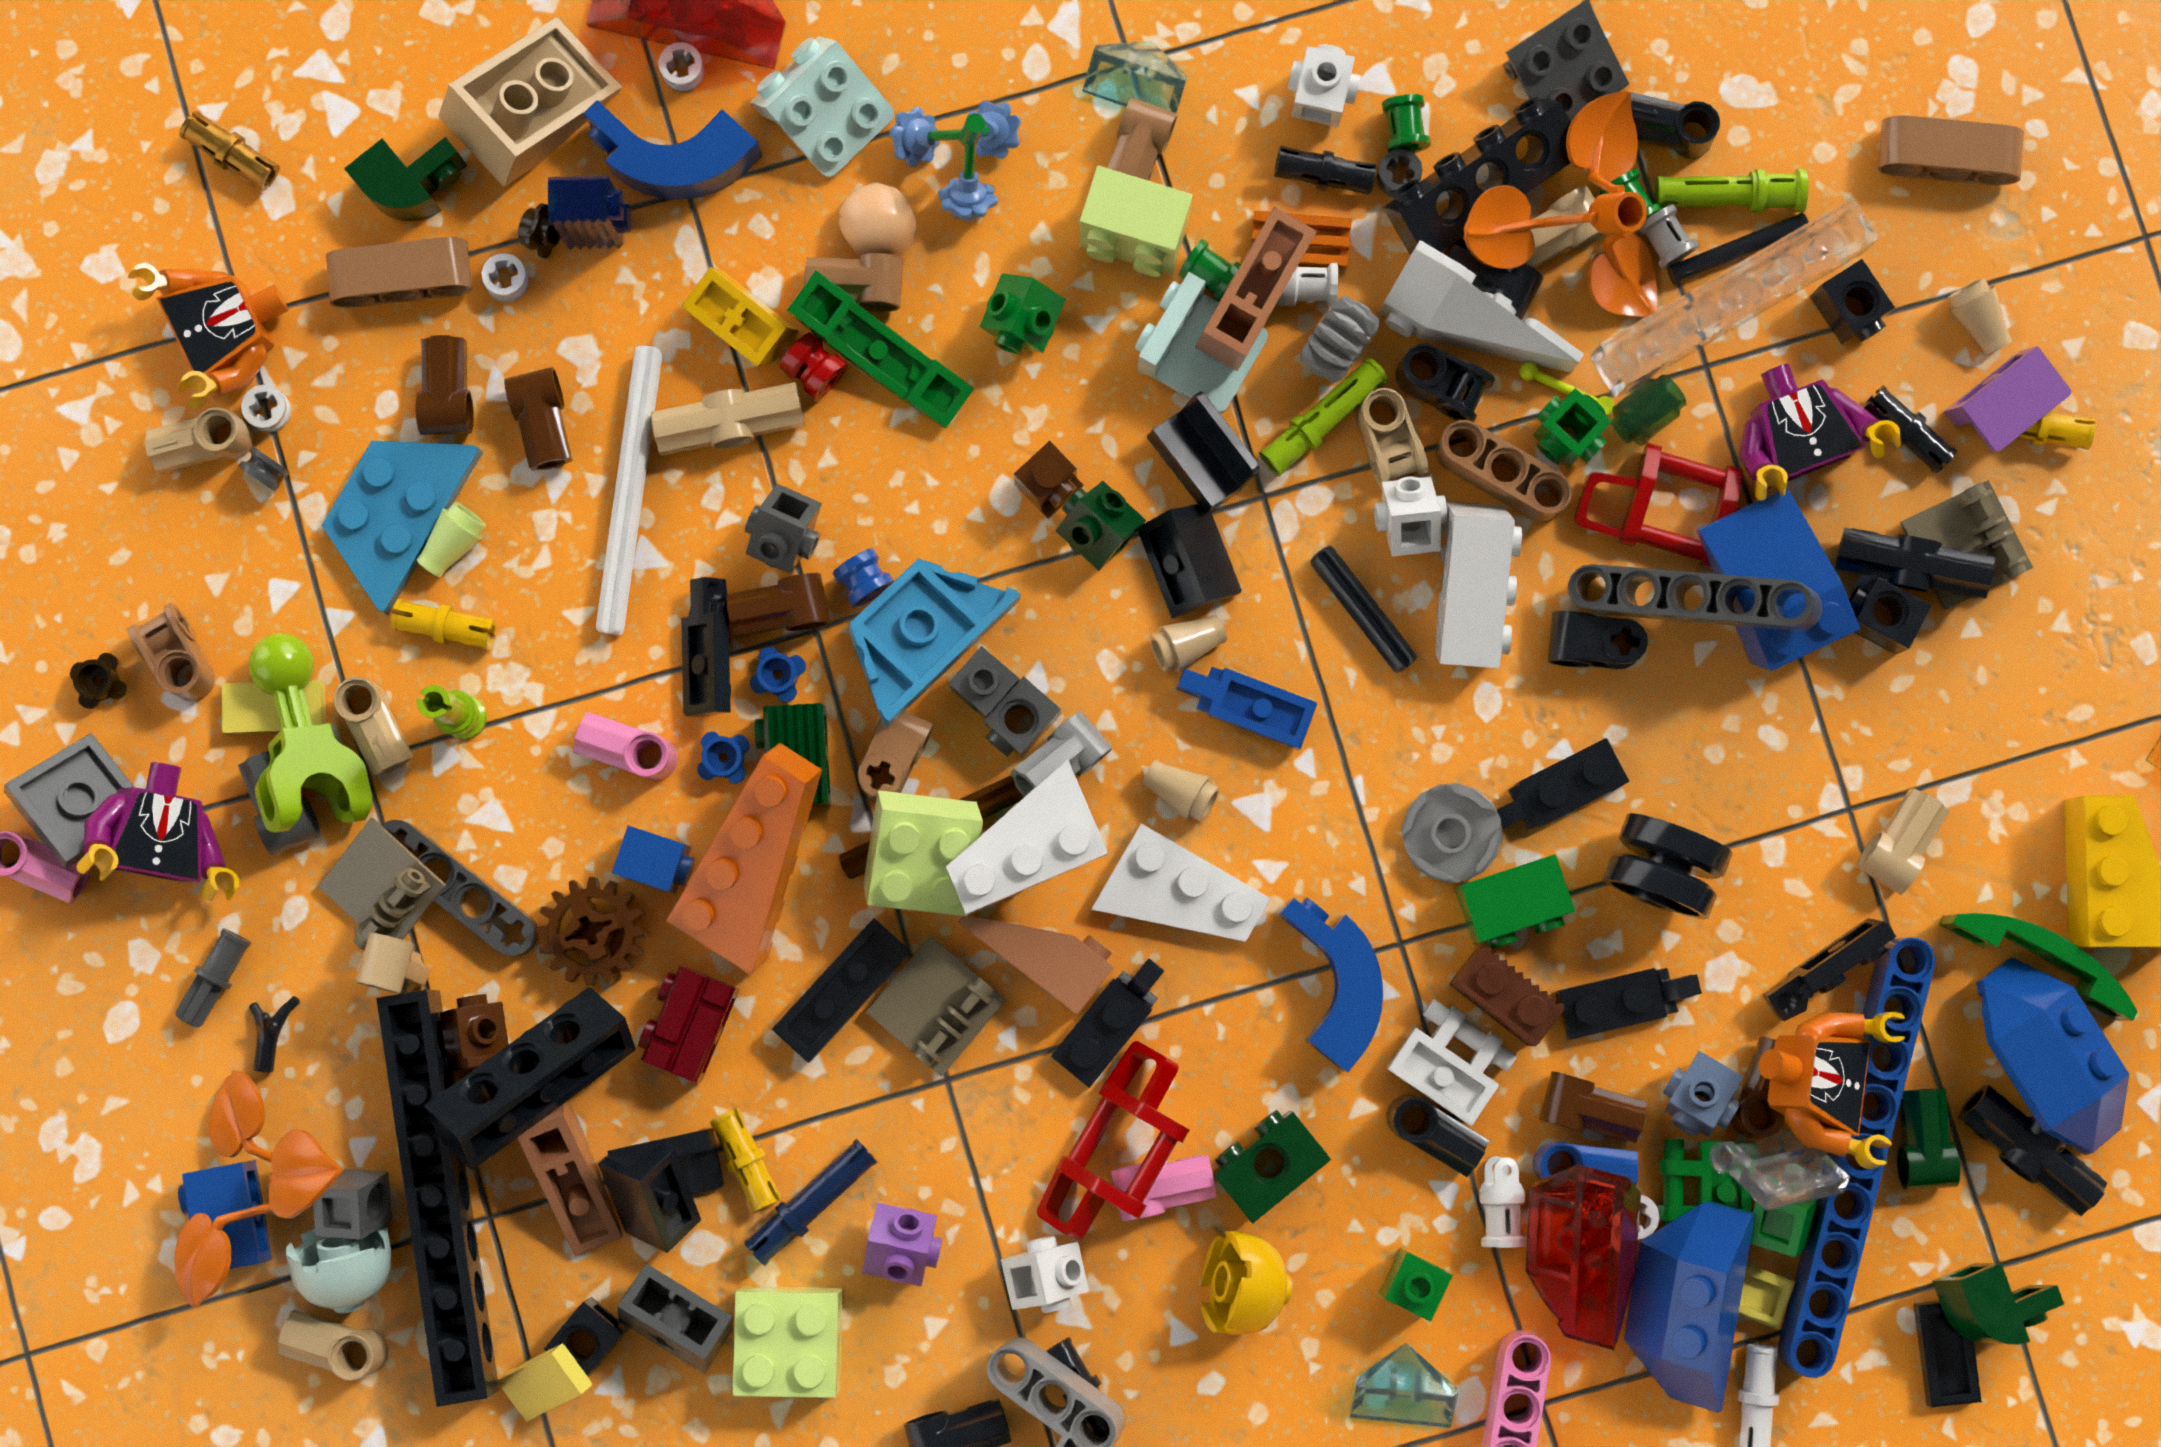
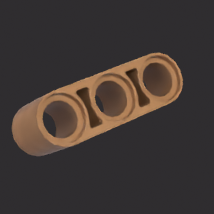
M1903 115L1883 119L1881 123L1878 170L1887 175L1985 185L2014 184L2021 179L2024 131L2016 126Z
M441 237L342 248L326 254L330 304L336 307H363L453 297L472 291L467 240L462 238Z
M1468 420L1453 422L1444 430L1438 440L1436 457L1440 465L1531 520L1537 522L1553 520L1570 502L1572 489L1568 479L1563 474L1474 422ZM1454 436L1465 437L1472 445V455L1468 457L1455 455L1449 448V438ZM1495 461L1509 463L1515 471L1514 480L1502 482L1496 479L1492 473V463ZM1547 486L1554 490L1557 496L1556 506H1541L1534 495L1535 487Z

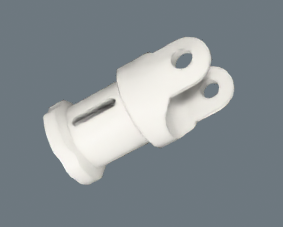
M1330 263L1328 268L1297 266L1276 305L1295 306L1297 301L1327 302L1328 306L1332 307L1337 301L1338 263Z
M1490 1157L1484 1165V1182L1479 1191L1480 1203L1485 1205L1486 1236L1481 1238V1246L1496 1248L1527 1246L1526 1237L1521 1235L1520 1205L1525 1203V1190L1519 1183L1518 1165L1511 1158Z

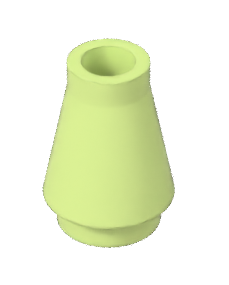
M454 502L448 510L443 508L422 553L416 559L417 562L433 575L441 577L452 564L483 539L481 532L486 527V524L476 514L457 502Z

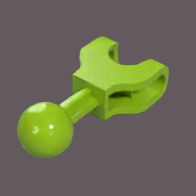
M276 633L264 637L253 647L249 656L248 669L255 685L263 692L274 696L282 728L268 744L270 762L268 767L260 774L255 786V796L265 827L270 832L278 833L289 831L296 824L302 814L301 789L316 790L325 796L336 819L345 823L364 821L372 808V792L364 761L352 749L338 742L334 737L330 723L312 725L303 691L314 671V659L309 647L301 639L291 634Z

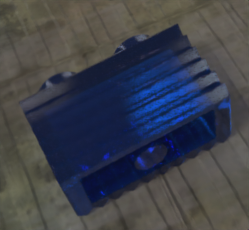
M609 175L548 177V220L569 250L574 246L581 250L584 245L589 250L594 245L598 249L603 245L608 249L615 245L619 249L623 245V233H631V210L629 203L624 204L622 190H616L613 187Z

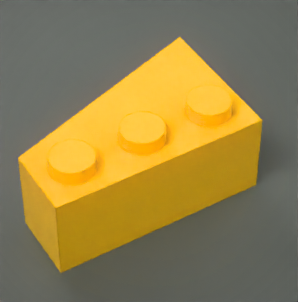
M2083 795L2065 799L2069 941L2080 948H2161V866L2135 796Z

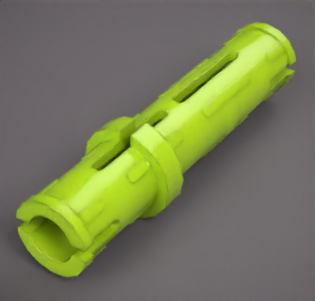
M1367 358L1362 365L1333 388L1303 416L1296 415L1289 421L1290 427L1259 452L1260 458L1267 468L1279 477L1309 449L1315 451L1322 445L1321 439L1359 407L1369 393L1389 382L1388 376L1382 367L1372 358Z

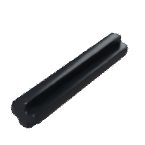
M1327 546L1317 552L1310 561L1311 566L1392 670L1400 673L1413 664L1417 659L1414 650L1332 546Z

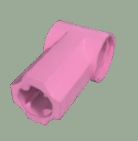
M590 712L586 713L578 726L574 738L573 753L654 781L666 779L677 766L678 755L676 748L670 741L655 733L646 732ZM658 744L662 751L659 764L654 768L645 769L641 764V753L648 745Z
M0 831V876H7L67 903L73 904L85 888L90 877V869L85 874L78 872L76 866L79 861L64 869L47 845L36 841L28 834ZM13 840L20 848V858L14 866L9 868L2 860V850L7 843Z
M1198 1155L1165 1163L1143 1202L1147 1207L1141 1218L1164 1213L1165 1208L1217 1198L1209 1156ZM1141 1164L1112 1170L1114 1186L1126 1192ZM1119 1208L1121 1221L1138 1219Z

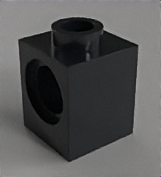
M1863 259L1821 284L1809 296L1841 345L1855 336L1862 343L1884 329L1886 324L1882 319L1895 308ZM1845 297L1857 298L1864 307V315L1852 314L1845 305Z
M1879 577L1865 584L1864 587L1858 585L1849 597L1860 630L1853 633L1895 655L1910 649L1932 606ZM1876 602L1887 605L1891 610L1892 621L1889 626L1882 625L1875 619L1873 608Z
M590 1297L581 1303L546 1345L544 1350L548 1351L563 1343L589 1378L629 1331V1328L619 1322L618 1318L593 1297ZM576 1330H586L594 1337L596 1347L591 1356H582L574 1350L572 1337Z

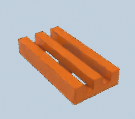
M1254 211L1251 246L1271 212ZM1286 213L1314 230L1340 232L1339 236L1315 234L1309 245L1338 248V255L1305 253L1298 266L1328 268L1330 263H1338L1339 270H1347L1352 218Z

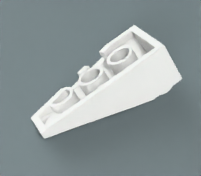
M1421 240L1412 252L1379 313L1386 318L1385 324L1391 330L1404 337H1410L1413 334L1423 340L1524 363L1533 362L1538 366L1571 373L1584 355V353L1540 321L1533 318L1520 320L1515 316L1516 310L1511 305L1512 301L1500 292L1495 294L1482 292L1472 284L1476 277L1473 272Z

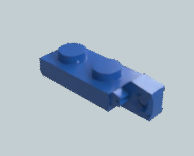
M1211 667L1208 677L1184 668L1176 690L1199 698L1196 709L1207 713L1206 716L1298 751L1301 749L1317 706L1315 701L1228 668L1221 670Z

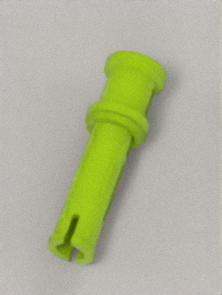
M1797 168L1794 173L1766 174L1764 169H1754V171L1749 172L1748 176H1657L1654 190L1655 204H1659L1661 208L1672 204L1675 207L1748 206V210L1754 213H1762L1765 208H1793L1796 213L1805 212L1808 202V174L1805 168Z
M431 685L421 690L420 694L425 696L423 700L417 698V708L420 713L427 718L434 719L435 724L440 730L455 738L464 740L474 738L486 726L487 713L485 707L475 697L463 691L453 690L447 692L441 686Z

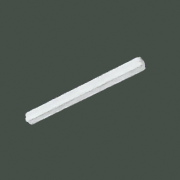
M637 346L634 351L596 620L597 631L607 635H622L625 627L652 434L651 412L655 411L663 356L660 349L652 346Z

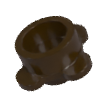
M540 203L536 208L527 209L519 222L518 238L520 243L529 250H537L538 257L548 258L552 248L558 244L561 238L562 219L560 213H551L549 205Z
M102 653L97 660L91 659L77 662L72 666L70 677L73 680L76 691L80 694L78 702L82 707L94 709L101 701L110 698L120 700L125 696L127 685L119 678L117 672L119 661L116 656L110 653ZM98 676L103 680L99 686L94 683L95 678Z

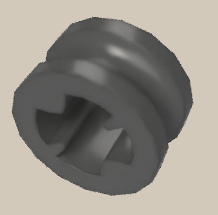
M1392 150L1380 162L1376 176L1377 182L1382 192L1390 197H1394V192L1408 183L1406 178L1403 179L1401 184L1391 181L1393 173L1387 170L1390 165L1393 169H1396L1398 163L1408 166L1406 174L1412 178L1411 181L1421 180L1423 172L1421 161L1417 155L1409 150Z
M252 446L249 450L251 458L246 462L241 461L238 466L276 492L279 488L277 485L278 478L281 476L287 477L290 472Z

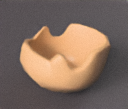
M874 182L855 189L842 202L839 210L840 218L838 220L840 230L858 257L868 253H884L901 257L913 244L916 229L915 216L906 198L895 187Z

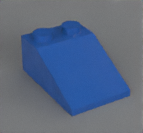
M1786 488L1785 496H1781L1779 491L1767 496L1765 500H1758L1696 529L1714 574L1794 580L1811 588L1819 595L1822 601L1823 612L1820 620L1815 626L1805 631L1735 626L1751 664L1773 671L1860 630L1841 580L1789 489ZM1752 589L1743 590L1735 597L1733 604L1736 614H1745L1753 607L1755 595ZM1802 593L1793 594L1785 601L1784 613L1788 619L1796 618L1804 612L1806 607L1804 595Z

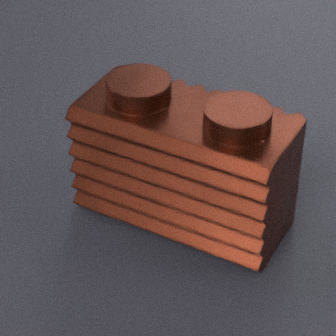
M1491 947L1475 949L1449 983L1450 986L1527 1046H1537L1564 1011L1563 1003L1556 1004L1555 997H1548L1547 991H1540L1539 985H1532L1531 978L1524 979L1523 972L1516 973L1515 966L1507 965V959L1499 960V953L1491 954Z

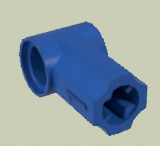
M1551 1141L1541 1145L1535 1152L1533 1170L1537 1178L1543 1183L1560 1189L1572 1188L1634 1195L1635 1187L1638 1183V1151ZM1563 1150L1568 1155L1571 1166L1569 1172L1564 1177L1555 1179L1548 1171V1159L1553 1153Z

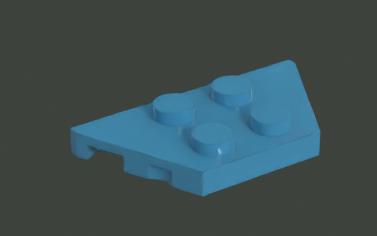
M371 441L321 525L375 607L381 612L388 615L418 565L416 559L422 553L442 509L448 510L454 503L483 454L478 447L462 444Z
M918 558L849 623L848 631L882 723L888 728L1019 602L1021 597L1019 592L1008 587L1006 591L978 583L977 577L962 572L951 573L944 570L940 565Z

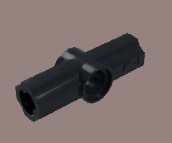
M1844 527L1835 570L1875 578L1879 577L1901 588L1923 592H1932V589L1954 595L1985 600L1991 585L1996 557L1942 547L1941 542L1916 536L1899 534L1896 538L1876 532Z
M1983 1085L1961 1107L1962 1110L1958 1118L1980 1138L2000 1152L1998 1157L2007 1167L2028 1182L2040 1185L2075 1215L2082 1216L2089 1209L2095 1207L2105 1194L2104 1190L2108 1183L2099 1174L2065 1148L2067 1144L2043 1132L2034 1117H2027L1990 1085Z

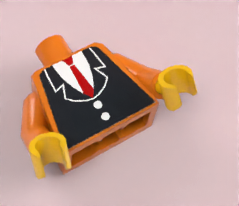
M140 263L135 265L127 276L129 279L142 278L149 285L138 286L133 290L132 295L137 300L144 301L149 299L155 290H159L161 294H164L157 297V300L191 369L190 372L183 375L178 391L183 392L189 388L199 391V393H195L190 397L188 403L189 407L195 410L201 409L206 404L209 394L213 397H219L246 388L252 383L267 359L266 353L274 347V341L265 322L289 311L285 299L275 284L251 295L247 286L236 276H229L221 271L189 268L162 269L158 272L154 266Z
M1886 1012L1877 1014L1873 1019H1864V1014L1820 1013L1799 1024L1795 1035H1779L1775 1040L1774 1049H1768L1762 1054L1759 1060V1071L1764 1078L1770 1079L1767 1099L1769 1106L1785 1116V1122L1801 1144L1841 1157H1846L1847 1153L1853 1154L1857 1163L1865 1169H1874L1887 1164L1886 1161L1873 1158L1869 1151L1870 1145L1884 1149L1892 1146L1891 1141L1887 1137L1873 1135L1859 1141L1852 1139L1851 1136H1859L1871 1043V1041L1864 1039V1034H1872L1877 1041L1882 1043L1900 1042L1905 1037L1889 1036L1885 1031V1022L1887 1019H1905V1016L1898 1012Z

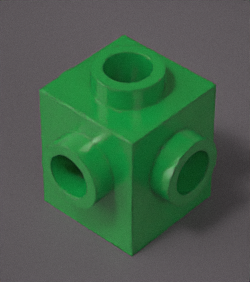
M1002 273L994 293L988 300L987 309L979 327L996 337L994 344L1004 351L1015 355H1021L1023 350L1044 353L1047 343L1053 335L1055 324L1066 299L1033 277Z
M1575 388L1563 401L1555 395L1539 412L1536 418L1542 424L1533 436L1539 441L1537 444L1538 449L1548 460L1557 465L1562 462L1570 468L1579 457L1587 464L1605 445L1607 441L1600 434L1612 421L1605 415V410L1595 399L1589 395H1583ZM1561 427L1571 428L1575 433V440Z

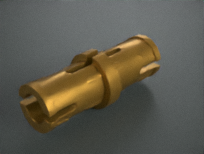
M193 111L192 116L189 115L180 128L179 136L214 158V164L222 170L229 168L261 191L267 190V186L270 187L275 181L280 166L252 149V147L245 143V138L237 132L229 133L211 122L210 119L199 111Z

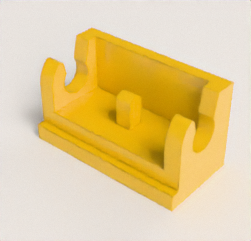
M709 267L681 305V307L757 367H760L762 363L767 365L773 363L777 359L774 353L783 342H791L799 331L726 272L713 267Z

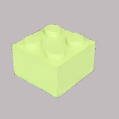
M1097 165L1080 218L1079 247L1087 249L1086 254L1102 262L1113 263L1116 258L1133 263V269L1144 275L1160 277L1161 273L1172 275L1188 227L1193 194Z
M878 790L863 881L867 905L967 916L946 866L981 836L983 819L977 802Z
M742 1286L735 1292L733 1396L836 1398L840 1391L843 1288Z

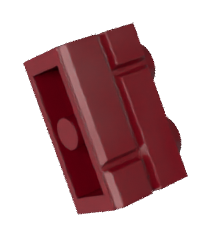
M679 966L677 974L668 972L657 997V1000L664 1002L657 1021L652 1019L647 1021L638 1042V1047L645 1049L641 1061L692 1082H702L740 989L684 966Z

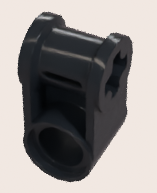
M1427 343L1417 344L1410 348L1397 365L1395 372L1396 382L1400 389L1435 407L1441 413L1456 421L1468 420L1475 422L1477 415L1474 411L1485 389L1492 387L1495 382V377L1487 370L1471 362L1461 360ZM1418 359L1425 361L1432 369V378L1425 381L1415 378L1410 371V362ZM1468 385V389H1467V391H1466V393H1465L1463 399H1461V396H1462V394H1463V392H1464L1466 386Z
M1555 611L1552 613L1548 663L1566 667L1626 669L1634 665L1646 652L1648 645L1647 633L1639 623L1630 619L1601 617L1577 611ZM1619 634L1625 635L1626 643L1633 644V647L1625 655L1619 654V646L1611 644Z

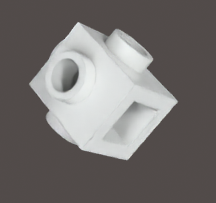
M1322 44L1318 45L1317 48L1307 46L1304 62L1295 60L1293 62L1287 90L1296 91L1291 117L1338 127L1344 104L1354 105L1361 75L1352 74L1355 57L1345 55L1346 52L1343 49L1333 45Z
M1404 477L1395 481L1382 482V502L1374 503V519L1377 532L1385 531L1391 556L1441 551V525H1447V506L1444 495H1436L1431 477Z
M1055 1235L1026 1242L1027 1252L1001 1259L1012 1310L1040 1306L1042 1313L1058 1311L1071 1307L1070 1297L1089 1291L1078 1241L1057 1244Z

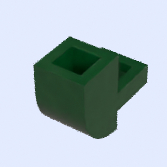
M444 137L406 167L384 139L381 138L347 165L344 170L381 212L402 221H419L432 217L441 211L430 195L436 190L444 191L455 184L461 176V170L467 164L447 138Z
M1974 1263L1932 1280L1943 1312L1951 1326L1963 1337L1981 1344L2019 1345L2028 1343L2030 1339L2026 1327L2048 1320L2046 1312L2064 1305L2058 1285H2027L2012 1292L2001 1263Z

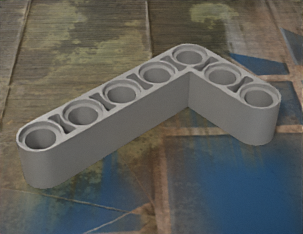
M1013 1338L1004 1343L990 1356L987 1363V1375L990 1382L997 1390L1062 1436L1055 1447H1113L1122 1435L1125 1428V1415L1122 1408L1114 1400L1034 1342L1026 1338ZM1006 1354H1015L1023 1360L1025 1365L1024 1376H1015L1006 1369L1004 1364ZM1055 1384L1065 1391L1067 1395L1066 1406H1056L1048 1400L1046 1396L1047 1385ZM1098 1415L1104 1418L1109 1425V1436L1099 1437L1093 1434L1087 1425V1417Z

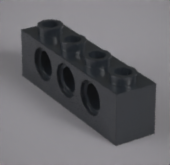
M1534 97L1523 102L1513 110L1515 117L1502 126L1496 124L1482 130L1473 138L1475 143L1473 146L1461 154L1454 152L1443 157L1433 166L1435 172L1422 181L1418 179L1410 181L1394 192L1393 196L1395 199L1384 206L1383 209L1410 256L1420 240L1442 253L1464 237V225L1475 201L1489 188L1508 185L1517 188L1525 195L1571 163L1566 148V136L1571 121L1560 101ZM1525 136L1528 141V150L1526 155L1519 160L1516 155V146L1519 140ZM1483 164H1486L1489 176L1486 183L1479 188L1476 182V174L1478 169ZM1446 191L1449 195V205L1446 211L1439 215L1436 210V201L1439 195Z
M588 987L424 1105L437 1137L473 1171L633 1053L636 1048L626 1018L591 987Z

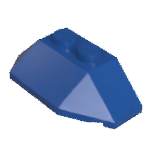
M2009 958L1976 982L1978 995L1982 996V1017L1987 1043L2043 1132L2065 1144L2077 1147V1151L2084 1155L2094 1153L2121 1130L2129 1073L2073 986L2014 958Z
M1705 1201L1640 1241L1624 1340L1671 1399L1717 1413L1722 1411L1755 1213Z

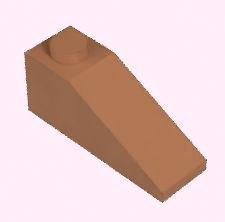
M1273 207L1203 330L1195 348L1238 371L1317 231L1278 208Z
M971 915L962 916L958 921L960 925L1076 1015H1078L1114 968L1113 965L1106 961L1112 952L1090 935L1082 942L1073 935Z
M568 1100L517 1137L574 1255L577 1256L622 1238V1232L581 1124Z

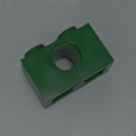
M1276 1109L1254 1127L1255 1131L1259 1134L1245 1147H1242L1238 1141L1235 1142L1215 1159L1219 1168L1213 1172L1214 1177L1252 1224L1331 1160L1293 1111L1289 1110L1282 1116ZM1273 1148L1281 1156V1167L1273 1176H1261L1254 1167L1255 1157L1261 1150Z

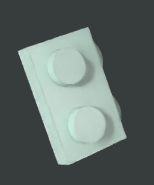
M818 36L816 39L810 37L793 51L791 57L794 60L781 73L774 71L760 82L756 88L759 94L750 103L762 117L776 122L822 175L832 177L893 119L894 110L837 41Z
M1188 272L1182 284L1173 281L1166 291L1159 306L1166 311L1157 326L1148 323L1135 345V349L1141 352L1138 358L1137 369L1189 399L1199 391L1204 392L1218 412L1222 414L1229 407L1266 344L1268 333L1262 328L1238 371L1195 348L1219 302L1204 294L1206 281Z

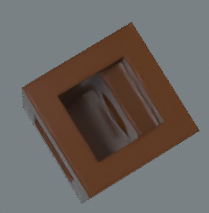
M1050 440L1013 474L1015 486L1047 519L1051 518L1065 505L1075 492L1084 487L1077 478V468Z
M487 994L467 996L456 999L457 1008L440 1012L448 1072L477 1068L482 1062L509 1045L502 1001L488 1003ZM478 1024L480 1025L481 1036L477 1031Z

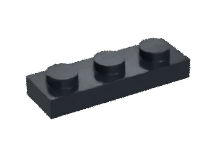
M873 918L772 1030L807 1063H811L909 956L911 951L878 920Z

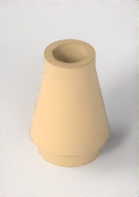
M1985 278L1978 279L1962 287L1948 297L1953 305L1950 312L1977 341L1985 355L1995 352L2012 342L1995 286L1989 287Z
M1217 615L1204 619L1159 626V632L1150 635L1152 652L1158 665L1164 672L1172 669L1179 672L1217 645L1227 641L1225 628Z
M1158 760L1151 764L1142 783L1143 787L1154 792L1187 821L1194 818L1199 822H1203L1210 813L1220 791V787L1211 783V777L1166 765Z

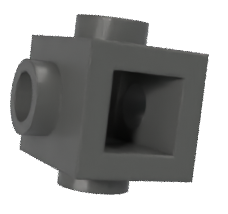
M777 483L762 505H756L747 520L745 532L751 534L746 554L764 562L770 567L778 568L791 574L800 559L805 558L809 560L816 549L820 533L815 531L814 528L822 503Z

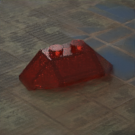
M592 0L586 23L590 28L665 45L684 42L691 44L700 53L774 70L786 27V21L773 0Z
M1575 1165L1531 1185L1529 1190L1525 1271L1546 1306L1559 1320L1557 1325L1565 1337L1614 1350L1618 1342L1634 1281L1641 1191L1628 1177L1582 1165Z

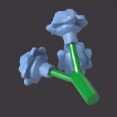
M985 100L979 104V111L969 112L962 129L938 130L935 127V119L932 115H924L921 107H914L908 113H897L895 117L896 125L890 129V136L893 139L896 158L905 159L909 167H916L921 161H932L934 157L932 148L938 147L940 141L959 140L965 146L964 170L960 172L959 179H951L948 186L939 190L938 197L942 200V209L944 211L951 212V215L955 218L972 222L978 217L986 216L988 209L996 206L998 203V198L993 195L994 187L978 181V174L974 171L975 150L980 157L992 155L999 159H1004L1008 155V148L1014 149L1020 144L1017 132L1021 125V119L1017 115H1010L1011 106L1009 103L1004 102L995 105Z

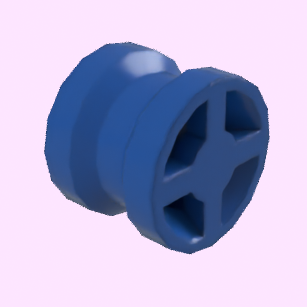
M869 548L856 554L842 563L832 573L836 581L844 584L848 589V600L853 608L862 606L875 599L894 582L889 573L883 572L878 565L879 556L874 548Z

